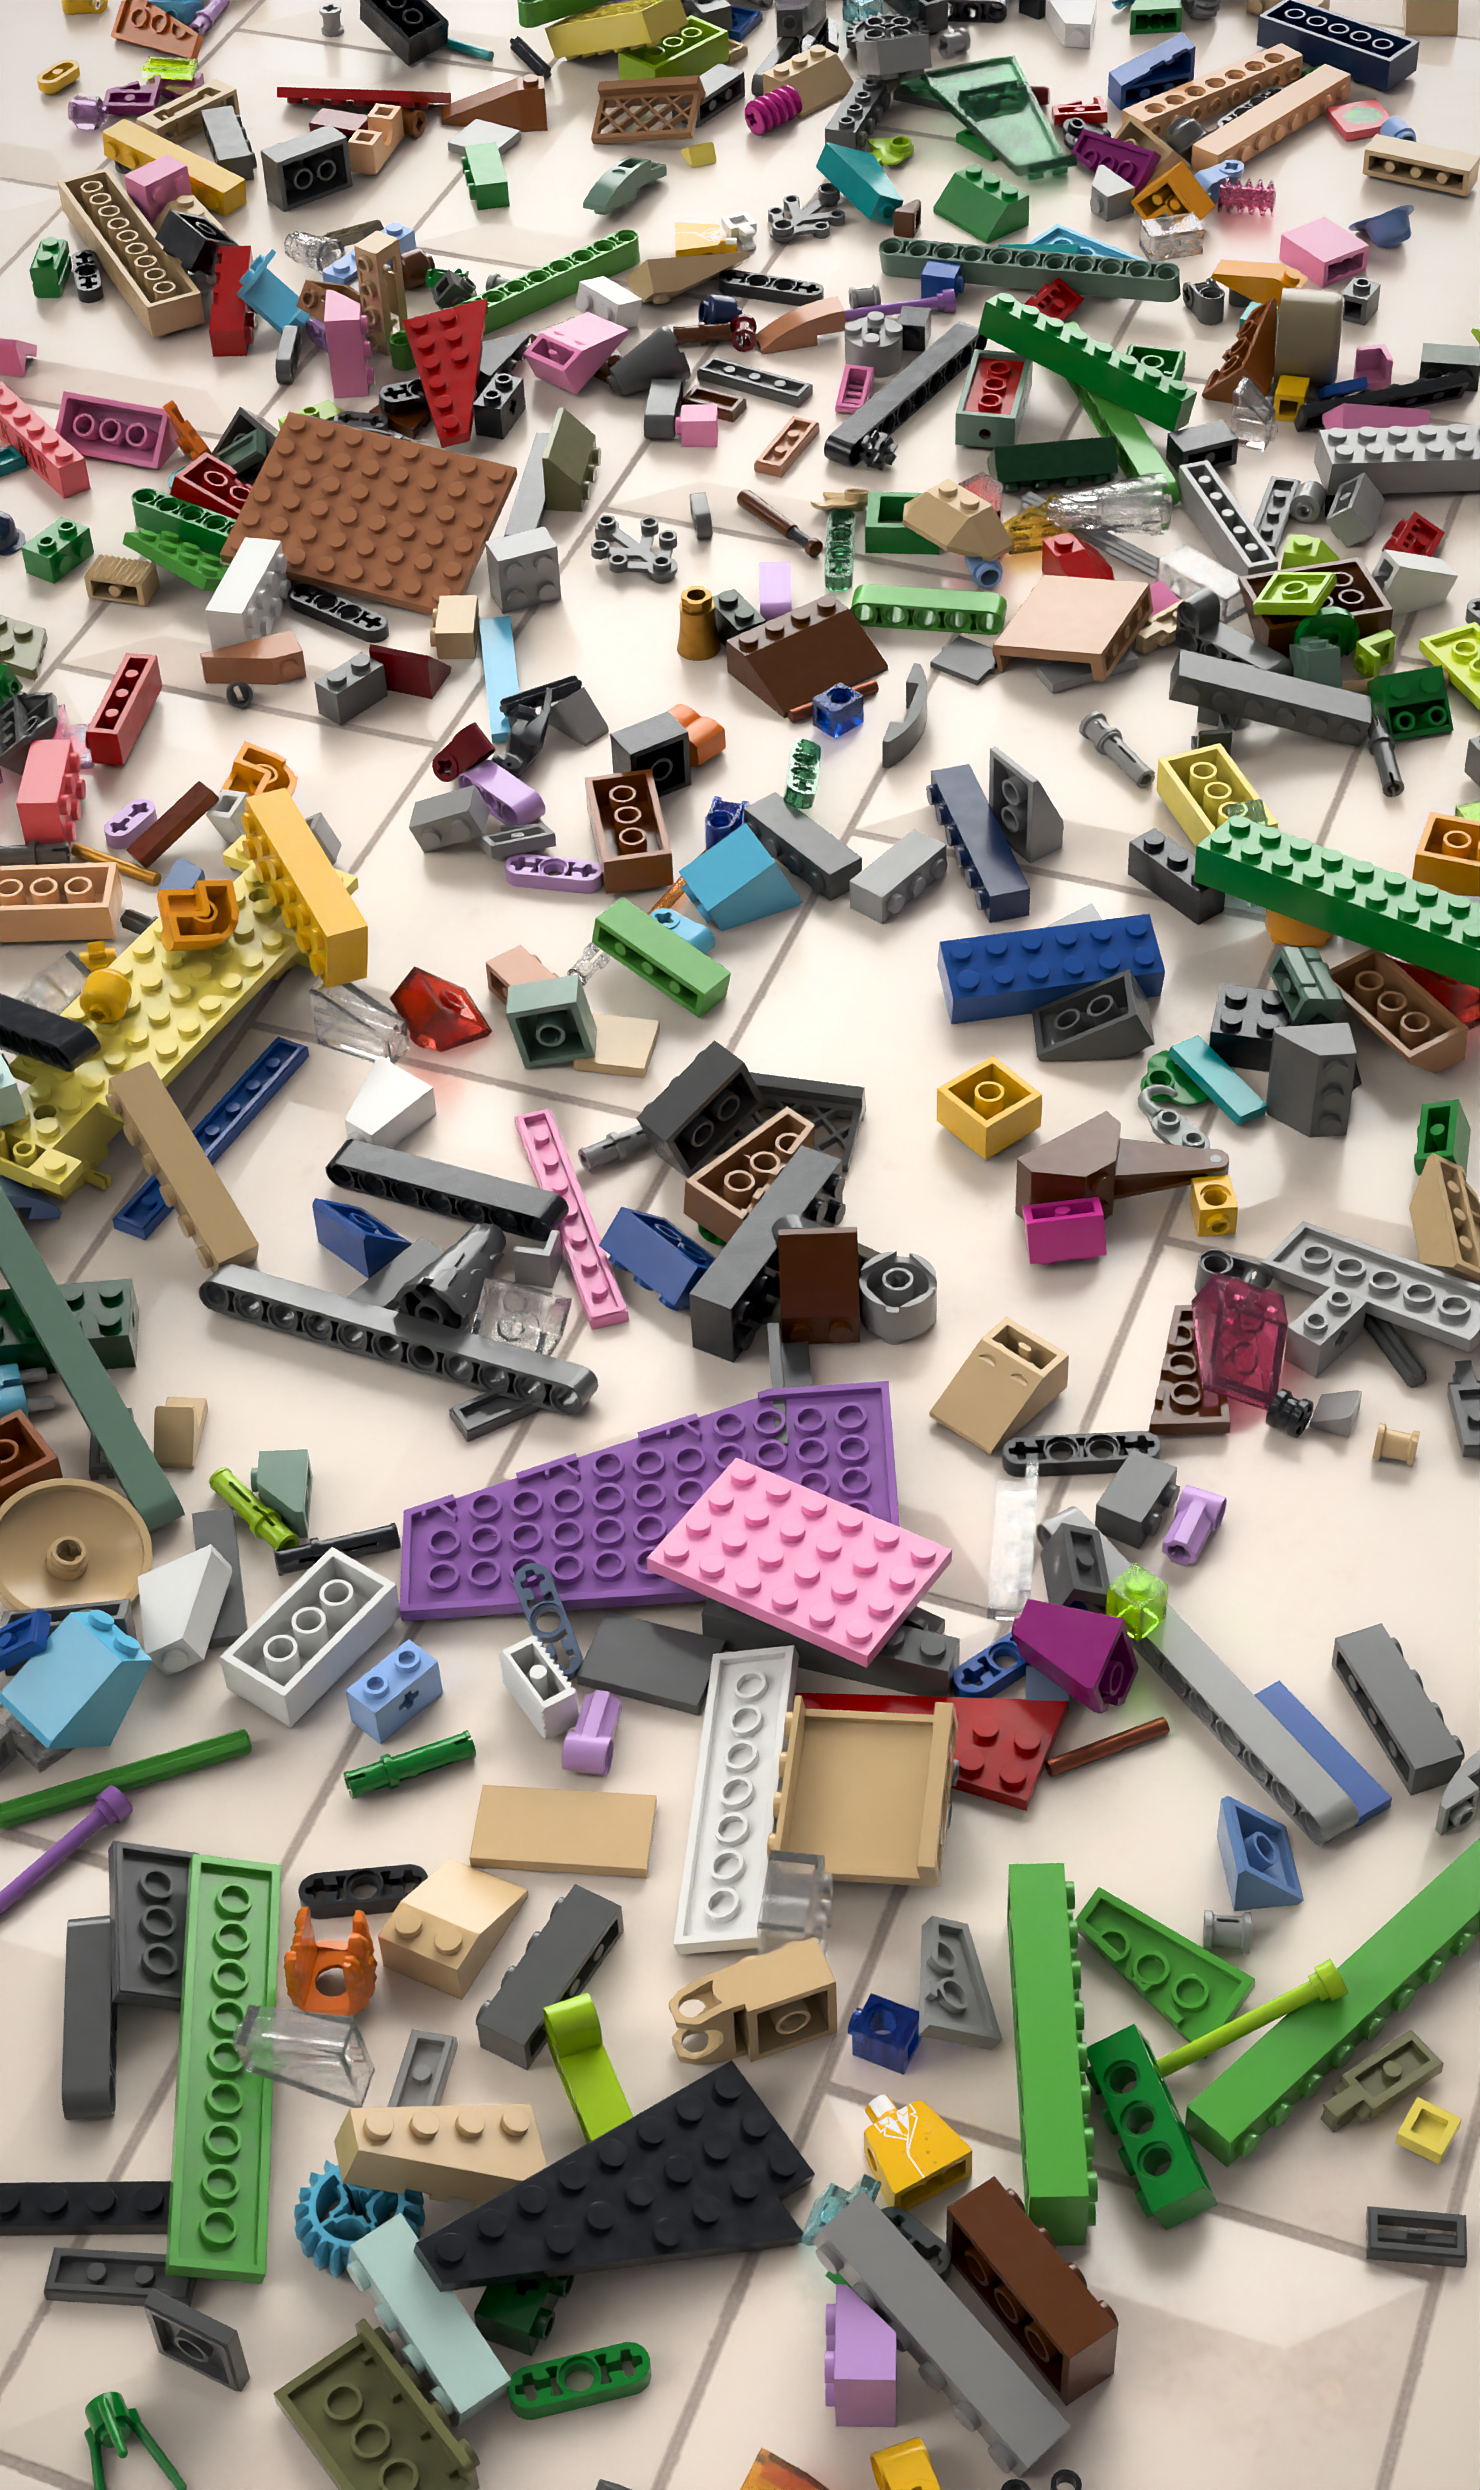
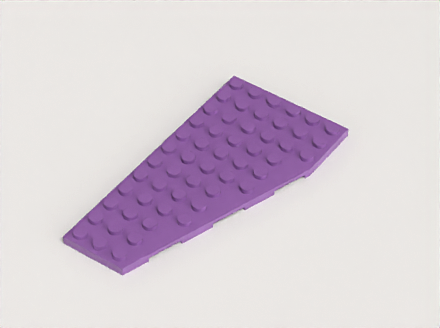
M889 1381L767 1389L758 1392V1398L701 1417L694 1413L637 1432L638 1438L578 1458L576 1453L517 1472V1478L458 1498H454V1495L451 1494L406 1509L403 1512L400 1588L402 1621L524 1613L514 1587V1577L522 1566L529 1563H538L548 1569L564 1610L707 1601V1596L647 1570V1557L735 1458L900 1527ZM774 1399H785L789 1445H784L776 1440V1436L782 1433L786 1427V1419L780 1410L773 1408ZM774 1416L781 1420L780 1426L776 1429ZM535 1575L527 1578L528 1585L523 1589L530 1588L537 1604L545 1601L540 1589V1583L545 1581V1579L538 1581Z

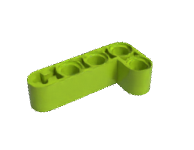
M587 1992L544 2007L543 2016L549 2050L585 2141L589 2143L631 2119L633 2115L603 2045L600 2021L590 1994Z

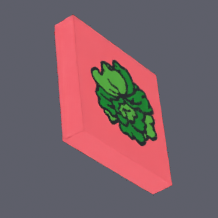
M1376 99L1326 107L1327 119L1345 141L1374 137L1376 134L1380 135L1382 124L1391 117Z

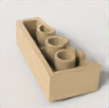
M531 2104L350 2108L334 2140L341 2179L344 2184L403 2195L406 2189L424 2192L429 2195V2200L447 2203L451 2197L476 2202V2208L547 2167Z

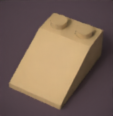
M450 1858L399 1903L379 1933L378 1941L383 1967L463 2000L529 1896L528 1890Z

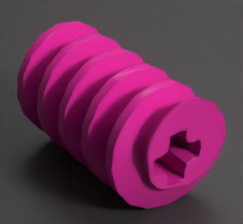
M783 85L779 89L758 97L756 100H751L745 107V120L748 128L753 134L761 135L763 132H768L772 128L786 123L788 120H793L796 114L802 111L801 98L794 87Z

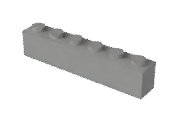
M1205 460L1180 465L1178 473L1179 501L1237 587L1239 588L1238 577L1278 570V560L1210 462Z
M864 2191L819 2231L813 2243L818 2248L816 2255L820 2262L831 2273L836 2274L839 2272L852 2287L851 2289L896 2331L897 2349L903 2353L907 2350L920 2365L918 2372L925 2383L936 2392L942 2390L955 2405L953 2412L959 2422L970 2432L977 2430L990 2445L988 2447L989 2455L1003 2471L1009 2473L1012 2470L1019 2478L1072 2427Z

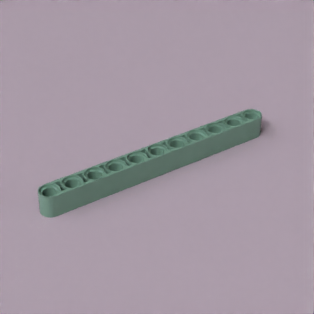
M896 237L884 239L879 244L882 272L892 277L921 279V274L928 260L961 264V276H965L966 284L1040 290L1045 283L1051 285L1059 277L1081 295L1155 302H1172L1181 295L1180 269L1177 265L1168 262Z
M0 1186V1271L129 1502L138 1511L149 1533L184 1516L185 1513L181 1503Z

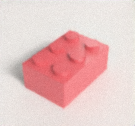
M71 739L35 740L30 744L16 801L25 845L29 841H37L39 844L67 841L70 846L71 842L76 841L77 830L75 823L76 820L81 819L80 801L86 797V784L84 779L79 778L80 756L79 753H74Z

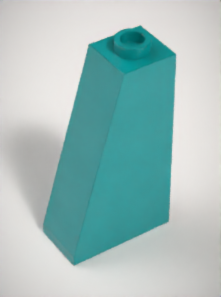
M826 142L816 168L869 220L893 226V213L903 205L904 200L875 156L871 153Z

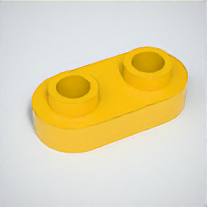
M62 60L55 63L37 76L38 89L47 95L59 93L62 88L74 83L80 77L79 63L74 60Z

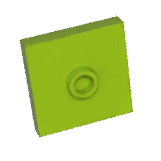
M1275 572L1253 603L1254 615H1316L1337 584L1336 573Z

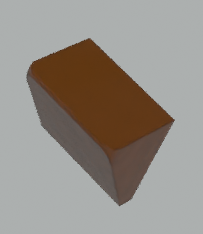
M919 199L897 208L893 213L894 235L906 238L915 237L921 225V202Z

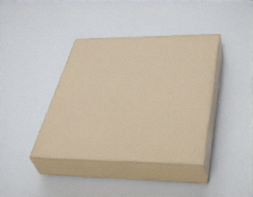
M592 1013L597 1027L595 1057L574 1059V1070L645 1078L660 1033V1021Z

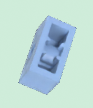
M410 1639L405 1641L346 1690L351 1721L380 1745L443 1693L438 1661Z

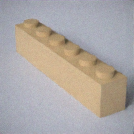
M145 1062L110 1078L108 1094L105 1095L107 1105L114 1116L119 1114L125 1124L123 1130L129 1143L132 1146L137 1145L142 1152L141 1160L146 1172L151 1177L155 1175L161 1184L159 1190L165 1204L168 1207L174 1206L179 1215L178 1224L186 1238H193L198 1247L196 1253L202 1266L205 1269L210 1268L214 1273L224 1264H235L243 1267L257 1260L258 1241L151 1062Z

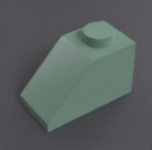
M308 1449L259 1451L258 1468H251L252 1492H259L260 1501L266 1507L274 1508L280 1514L281 1521L299 1538H308L313 1477Z

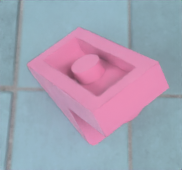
M0 338V375L24 377L26 357H37V345L16 339Z

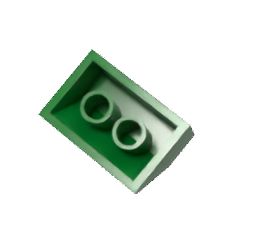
M971 164L953 174L935 203L933 212L988 244L1029 225V195L1016 186L1004 181L999 176L982 168L980 165Z

